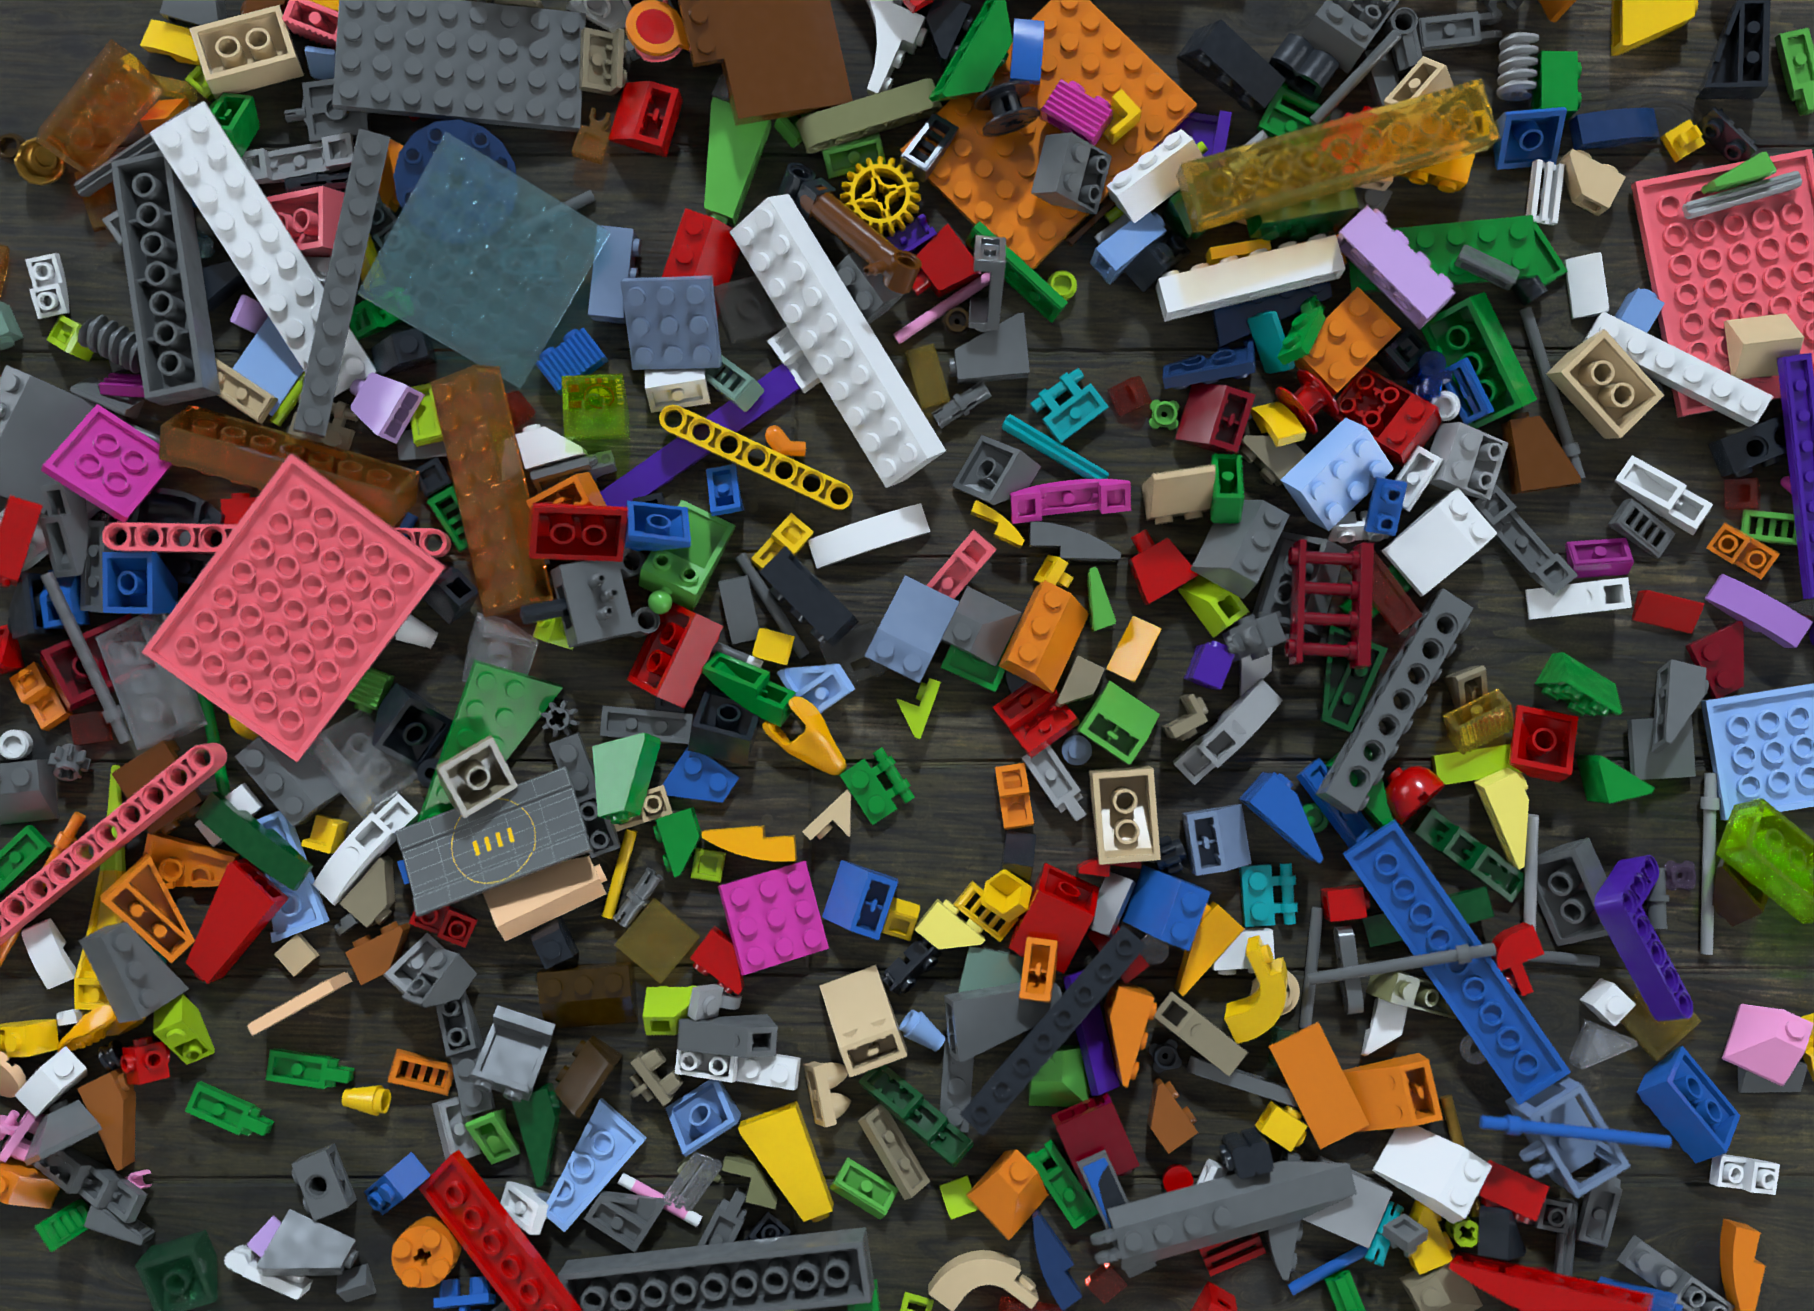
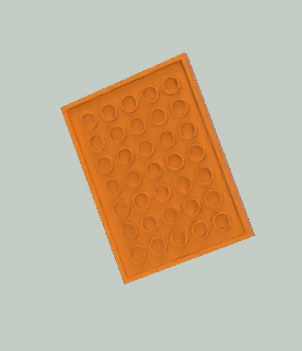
M1050 0L1031 19L1044 21L1040 85L1031 84L1030 91L1020 99L1022 108L1036 107L1040 110V116L1034 122L1006 135L996 137L983 135V127L994 117L991 110L980 111L974 108L973 102L982 92L969 97L951 99L937 113V115L959 127V131L927 180L974 226L980 221L997 237H1005L1006 246L1033 270L1089 215V213L1052 205L1031 194L1045 136L1064 133L1052 124L1044 121L1041 112L1043 105H1045V102L1061 79L1068 84L1070 81L1077 82L1085 89V94L1093 99L1096 96L1102 97L1110 105L1112 96L1122 89L1141 110L1140 122L1112 145L1102 135L1095 145L1112 156L1100 203L1109 195L1106 185L1112 182L1118 173L1128 170L1138 162L1143 154L1152 151L1158 143L1160 145L1197 107V103L1090 0ZM1012 44L1007 51L1009 56L1006 62L1000 68H997L993 75L994 82L989 89L1010 82ZM933 127V132L937 133L943 138L945 137L946 134L942 133L941 131ZM916 135L900 149L901 154L904 153ZM926 138V141L930 142L936 147L938 146V144ZM919 149L920 152L924 153L927 156H930V154L924 151L923 149Z

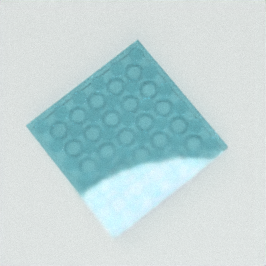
M445 132L357 294L521 389L611 232L452 134Z

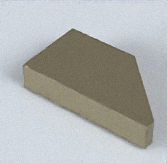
M1077 656L1055 706L1062 707L1065 704L1092 697L1105 668Z

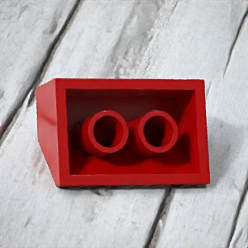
M685 208L662 277L712 276L718 319L741 250L730 234V231L733 229L732 227L713 217Z
M533 503L529 512L527 535L529 558L622 562L628 507Z
M672 602V607L668 612L659 614L660 625L656 631L648 634L627 680L661 699L685 708L693 694L702 668L707 663L714 645L718 642L723 626Z

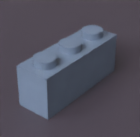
M597 225L588 315L593 321L626 324L621 280L624 278H638V268H634L635 258L640 257L642 247L641 239H638L634 229Z

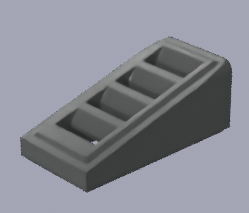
M1631 498L1622 502L1607 524L1655 558H1660L1676 534ZM1633 514L1635 517L1630 525L1625 522ZM1640 520H1642L1644 524L1642 525L1640 530L1636 532L1634 529L1636 528ZM1651 526L1654 529L1646 540L1643 536ZM1660 532L1664 536L1655 547L1652 545V542Z
M92 1204L84 1223L85 1228L139 1246L152 1239L156 1232L138 1219L135 1222L125 1223L109 1209L96 1208Z

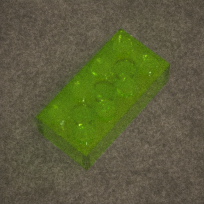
M1763 798L1734 805L1716 854L1802 924L1814 922V840Z

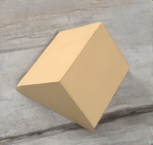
M1786 313L1724 321L1730 373L1740 380L1777 376V358L1800 354L1804 336Z

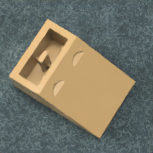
M876 965L819 985L849 1077L907 1056L906 1044Z

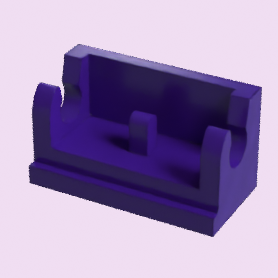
M922 213L914 219L913 223L906 224V229L903 232L897 230L895 231V236H888L886 239L899 250L917 255L937 233L933 226L929 227L926 217Z

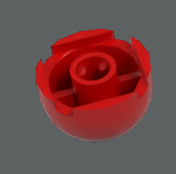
M1411 766L1404 771L1398 767L1386 778L1390 783L1385 791L1392 816L1400 824H1403L1415 815L1418 809L1434 798L1444 787L1445 783L1435 773L1425 767Z

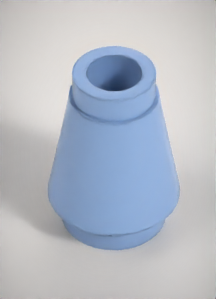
M914 1009L904 1017L899 1027L904 1032V1037L935 1052L940 1049L946 1038L922 1011L916 1012Z

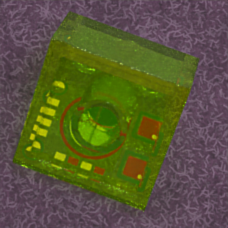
M623 374L561 376L564 437L570 441L630 439L629 407Z

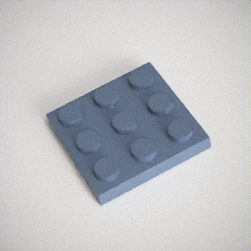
M712 276L624 278L621 280L632 370L721 367L722 357Z

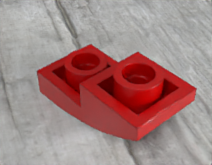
M448 905L420 917L416 916L414 909L409 924L437 934V937L466 948L478 919Z

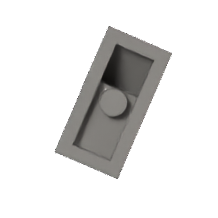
M426 933L383 976L404 994L437 947L445 948Z

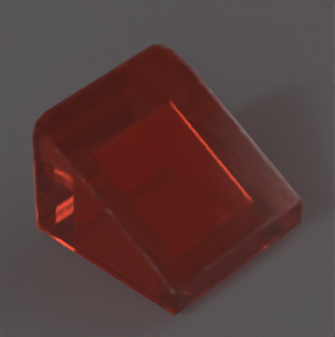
M1141 376L1131 377L1108 389L1119 417L1152 402Z
M518 390L506 393L489 411L507 435L514 432L536 413Z
M1758 478L1724 480L1725 510L1760 509V481Z
M1110 1262L1104 1263L1085 1279L1087 1287L1104 1305L1128 1285Z

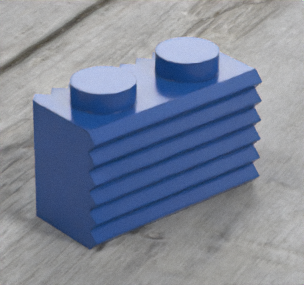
M581 328L579 331L578 329H573L563 337V343L556 348L549 347L539 355L540 360L535 363L560 396L568 392L567 382H581L609 361L584 328Z

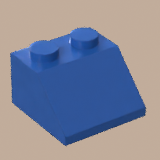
M102 552L103 613L166 614L173 611L178 604V582L157 552Z

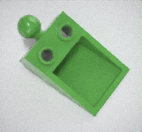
M681 500L678 506L688 508L691 537L690 547L651 551L640 572L639 586L653 592L649 596L648 605L654 613L664 614L668 612L672 607V602L691 611L694 610L735 529L734 524L717 516H711V513Z

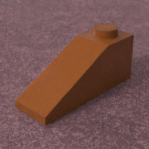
M118 1068L77 1088L87 1110L99 1122L102 1128L98 1133L116 1171L135 1161L136 1120L134 1084H127L126 1074L122 1068Z

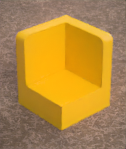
M1122 89L1112 96L1110 109L1113 110V119L1103 133L1112 145L1139 123L1141 118V110Z
M318 814L316 815L310 838L303 839L301 846L329 854L335 853L344 841L349 822Z
M1003 869L986 881L981 904L1009 923L1028 910L1032 886L1008 870Z

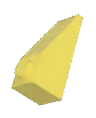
M1505 768L1474 782L1507 861L1517 869H1521L1525 866L1529 798L1525 790L1528 789V785L1521 773Z

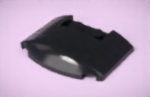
M154 488L126 523L224 524L225 515L206 500L193 494L174 489ZM113 516L110 517V521L114 523L121 522ZM124 529L119 531L116 536V541L119 545L124 544L127 540V533ZM153 530L148 535L149 544L154 546L159 540V534L156 530ZM188 531L182 532L179 538L180 544L184 547L191 540V535ZM216 531L211 536V544L214 547L219 546L221 543L222 534L220 531ZM157 553L177 582L189 584L195 582L215 555L202 553Z

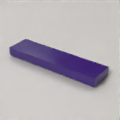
M1085 969L1063 976L1066 990ZM1098 1002L1075 1028L1092 1096H1099L1120 1086Z

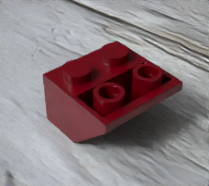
M1192 384L1174 440L1218 454H1237L1255 394L1225 385Z

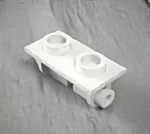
M1361 511V521L1356 520L1355 512H1348L1332 528L1328 540L1332 542L1338 541L1339 543H1350L1355 540L1378 542L1388 539L1389 535L1364 531L1368 511Z

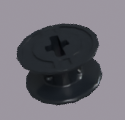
M1026 80L1006 82L985 91L973 102L975 109L980 111L991 110L994 117L983 127V135L987 137L1006 135L1028 126L1040 116L1039 109L1036 107L1022 108L1020 99L1030 91V82Z

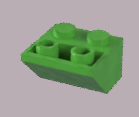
M1109 681L1076 731L1123 763L1130 765L1147 741L1160 714Z

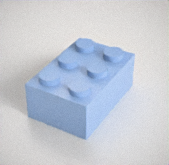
M1345 418L1280 481L1307 519L1330 531L1373 489L1375 477L1385 478L1394 468L1368 428Z

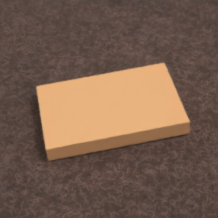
M343 972L254 1020L247 1027L253 1036L349 984L352 980L348 972Z

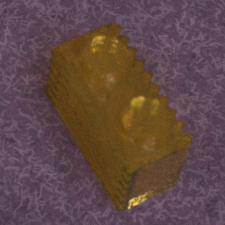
M1498 688L1443 715L1447 736L1461 754H1466L1467 751L1471 752V750L1477 749L1478 746H1482L1483 743L1487 744L1488 741H1493L1494 738L1504 736V733H1509L1510 730H1513L1514 725L1511 703Z

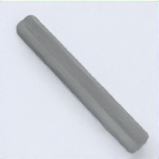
M1793 171L1689 201L1682 206L1684 217L1692 219L1796 189L1802 185L1801 174L1798 171Z

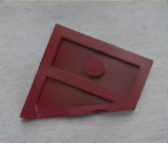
M1742 620L1735 621L1685 646L1694 665L1707 668L1706 680L1709 682L1708 693L1711 699L1721 698L1744 687V624Z

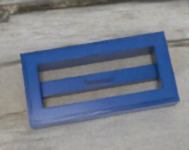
M1468 357L1438 372L1447 391L1453 392L1459 398L1461 404L1459 415L1464 424L1467 425L1494 411ZM1453 371L1460 385V390L1474 413L1473 415L1470 414L1450 372Z

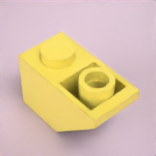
M937 899L915 926V931L938 949L982 945L985 941L984 936L981 934L984 929L970 918L967 922L957 915L960 910L947 899L943 903Z

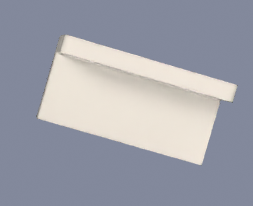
M705 368L645 370V390L651 413L662 411L668 405H677L684 408L710 403Z

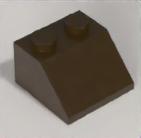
M594 1035L587 1042L583 1039L580 1041L572 1053L576 1059L570 1067L565 1065L555 1079L559 1084L554 1092L577 1118H580L589 1107L623 1056Z

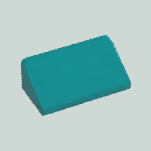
M1265 310L1249 317L1247 322L1264 371L1266 373H1276L1293 369L1295 366L1294 361L1283 365L1277 358L1283 346L1282 342L1285 339L1277 312Z

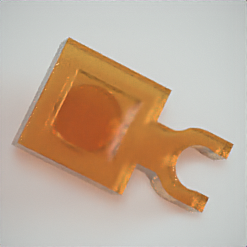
M592 108L589 115L590 127L580 126L572 154L573 157L602 165L610 133L604 130L610 125L611 113L606 112L605 119L597 121L595 120L597 116L596 109Z

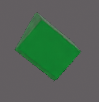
M1579 755L1577 758L1587 801L1610 804L1651 794L1655 789L1603 756Z

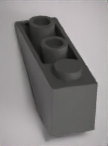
M768 1014L712 1017L700 1020H693L692 1018L679 1019L677 1049L745 1058L776 1056L778 1026Z

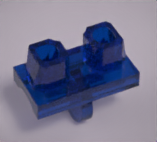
M1429 351L1423 354L1418 362L1419 368L1409 374L1407 384L1414 385L1413 393L1429 402H1432V398L1440 397L1442 386L1451 381L1453 371H1444L1446 368L1445 357L1437 351Z

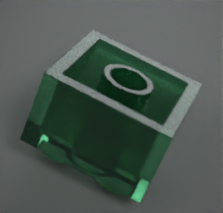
M206 1230L151 1246L135 1265L154 1311H187L216 1302L218 1299L217 1255Z

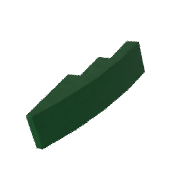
M211 791L195 815L236 852L293 891L299 888L313 867L274 829H266L247 810H238L220 792Z
M1426 805L1409 829L1450 861L1511 903L1524 886L1525 875L1491 848L1477 841L1461 827L1451 823L1432 807Z
M1486 886L1447 894L1467 924L1494 917ZM1384 912L1367 915V918H1362L1370 947L1403 940Z
M887 1065L869 1070L860 1079L859 1084L953 1168L973 1147L974 1144L970 1138L952 1125L944 1114L926 1101L919 1091Z

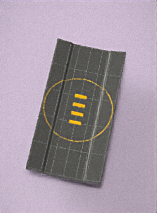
M564 766L517 784V788L465 819L454 808L395 831L413 894L416 916L420 917L592 851L579 802L567 767Z

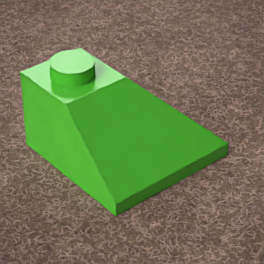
M1061 1045L1029 1082V1106L1071 1107L1089 1099L1090 1086L1079 1045Z

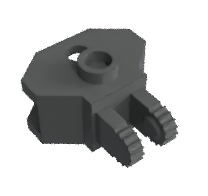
M1280 611L1255 619L1254 614L1237 620L1238 627L1222 634L1226 645L1229 647V653L1235 655L1233 662L1251 656L1252 661L1270 654L1269 648L1290 639L1289 634L1284 635L1278 618L1282 617Z

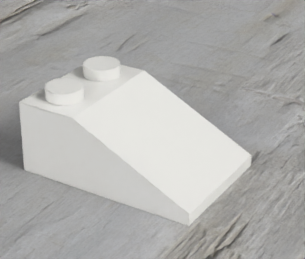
M1457 487L1440 497L1382 550V553L1421 597L1477 553L1497 532Z
M1419 1126L1394 1129L1372 1171L1454 1224L1466 1218L1492 1165L1458 1144Z

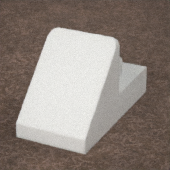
M507 1181L501 1205L514 1222L530 1235H540L549 1206L547 1201L551 1194L536 1188Z

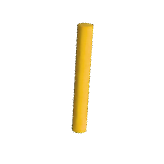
M632 829L625 830L602 917L613 919L638 831Z

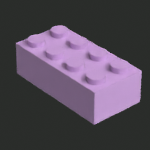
M1366 206L1339 231L1337 240L1340 251L1420 330L1447 305L1455 293L1451 289L1453 284L1442 273L1437 275L1430 268L1431 262L1421 252L1415 253L1408 246L1409 240L1399 230L1394 232L1386 224L1388 222L1387 218L1378 209L1372 210Z

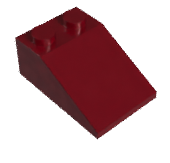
M130 614L82 633L110 693L158 668V664L142 653L147 644ZM70 639L41 651L40 660L68 712L99 700Z

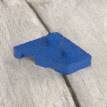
M687 747L662 785L665 786L668 796L723 803L740 777L710 756L688 751Z

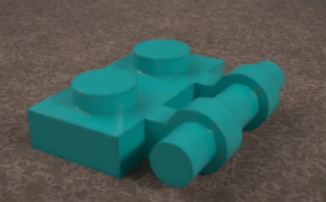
M1076 368L1070 374H1063L1059 377L1060 381L1048 390L1043 389L1037 394L1038 398L1030 403V406L1036 413L1044 407L1049 409L1051 413L1044 417L1042 421L1060 444L1109 407L1091 383L1082 390L1076 383L1084 378L1079 368ZM1068 391L1072 397L1059 406L1055 399Z
M1280 863V875L1272 876L1271 864L1239 867L1243 926L1275 925V913H1283L1285 925L1296 924L1295 912H1298V903L1294 902L1293 885H1296V875H1292V863ZM1280 885L1282 902L1274 903L1273 886Z

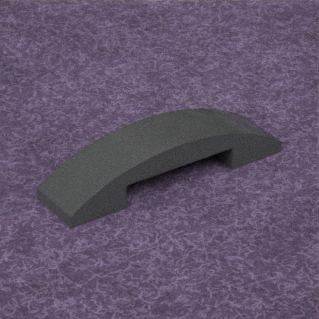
M1497 484L1494 486L1490 500L1479 498L1473 503L1475 508L1497 532L1494 537L1526 573L1550 594H1556L1578 576L1558 553L1554 555L1517 514L1514 510L1516 508L1515 504Z

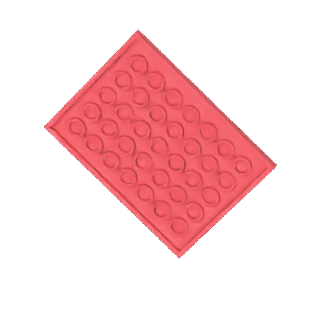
M1812 149L1770 156L1777 171L1765 179L1798 171L1802 179V185L1798 188L1692 219L1684 217L1682 206L1689 201L1734 189L1730 188L1705 195L1701 191L1704 185L1745 161L1636 181L1631 184L1652 292L1657 295V299L1665 303L1657 316L1662 341L1731 375L1724 321L1786 313L1804 336L1800 354L1811 353L1814 373V158ZM1779 375L1742 380L1772 395L1771 400L1781 398ZM1672 389L1678 418L1716 411Z
M290 454L143 649L142 653L291 759L298 762L446 566L297 456Z

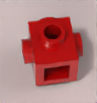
M152 1036L134 1039L132 1046L122 1048L121 1068L126 1074L127 1084L141 1085L170 1077L168 1067L170 1051L162 1041H153Z

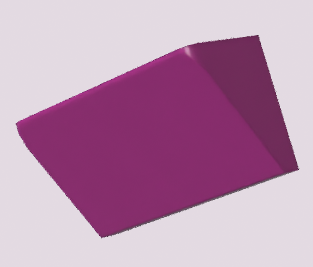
M1627 538L1566 542L1567 564L1578 575L1576 578L1626 575L1634 564Z

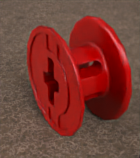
M1300 368L1297 371V378L1302 386L1300 389L1292 394L1287 389L1278 387L1275 392L1279 402L1285 405L1297 417L1306 432L1314 435L1318 430L1313 416L1320 410L1329 415L1336 416L1339 414V407L1322 382L1307 370Z

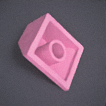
M1740 1004L1722 1059L1783 1086L1806 1051L1814 1023L1783 1009Z

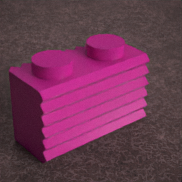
M1062 79L1041 109L1044 121H1047L1064 133L1072 132L1094 146L1113 119V110L1110 109L1111 105L1108 101L1099 96L1093 99L1085 94V89L1077 82L1070 81L1068 84Z

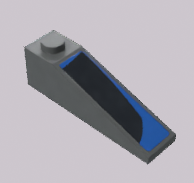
M1103 1150L1077 1162L1107 1230L1112 1228L1107 1209L1129 1202L1108 1155ZM1114 1239V1240L1112 1241V1243H1113L1114 1248H1115V1247H1117V1246H1116V1242H1115V1239ZM1154 1261L1125 1269L1128 1278H1131L1157 1265Z

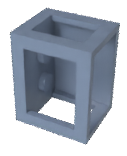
M1567 1076L1520 1105L1517 1104L1513 1097L1505 1101L1513 1116H1520L1521 1120L1592 1127L1575 1098L1578 1095L1597 1128L1608 1129L1583 1085ZM1524 1133L1530 1145L1519 1153L1523 1161H1529L1538 1156L1540 1162L1529 1170L1533 1178H1538L1548 1173L1551 1180L1576 1198L1630 1167L1618 1144L1613 1142H1606L1607 1144L1602 1141ZM1596 1158L1609 1165L1581 1183L1570 1175Z

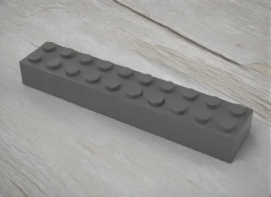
M866 1227L567 1260L558 1274L560 1282L583 1311H792L871 1302L875 1288Z

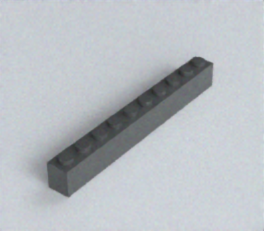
M360 128L357 134L293 428L294 432L325 438L390 141L388 136Z

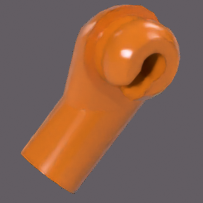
M772 425L767 428L765 439L774 451L785 456H805L806 442L790 441L779 426Z

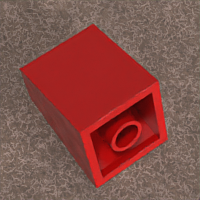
M1044 863L1032 889L1028 910L1021 914L1012 933L1009 949L1024 957L1027 937L1058 941L1056 970L1065 973L1095 917L1099 887Z

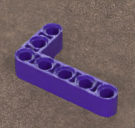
M1651 855L1619 860L1595 896L1594 905L1597 915L1655 1020L1659 1022L1691 1018L1693 1014L1692 999L1641 906L1659 878L1657 861Z

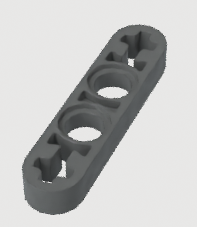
M1196 1055L1190 1056L1186 1070L1192 1074L1298 1107L1287 1084L1237 1068L1229 1077L1206 1058Z

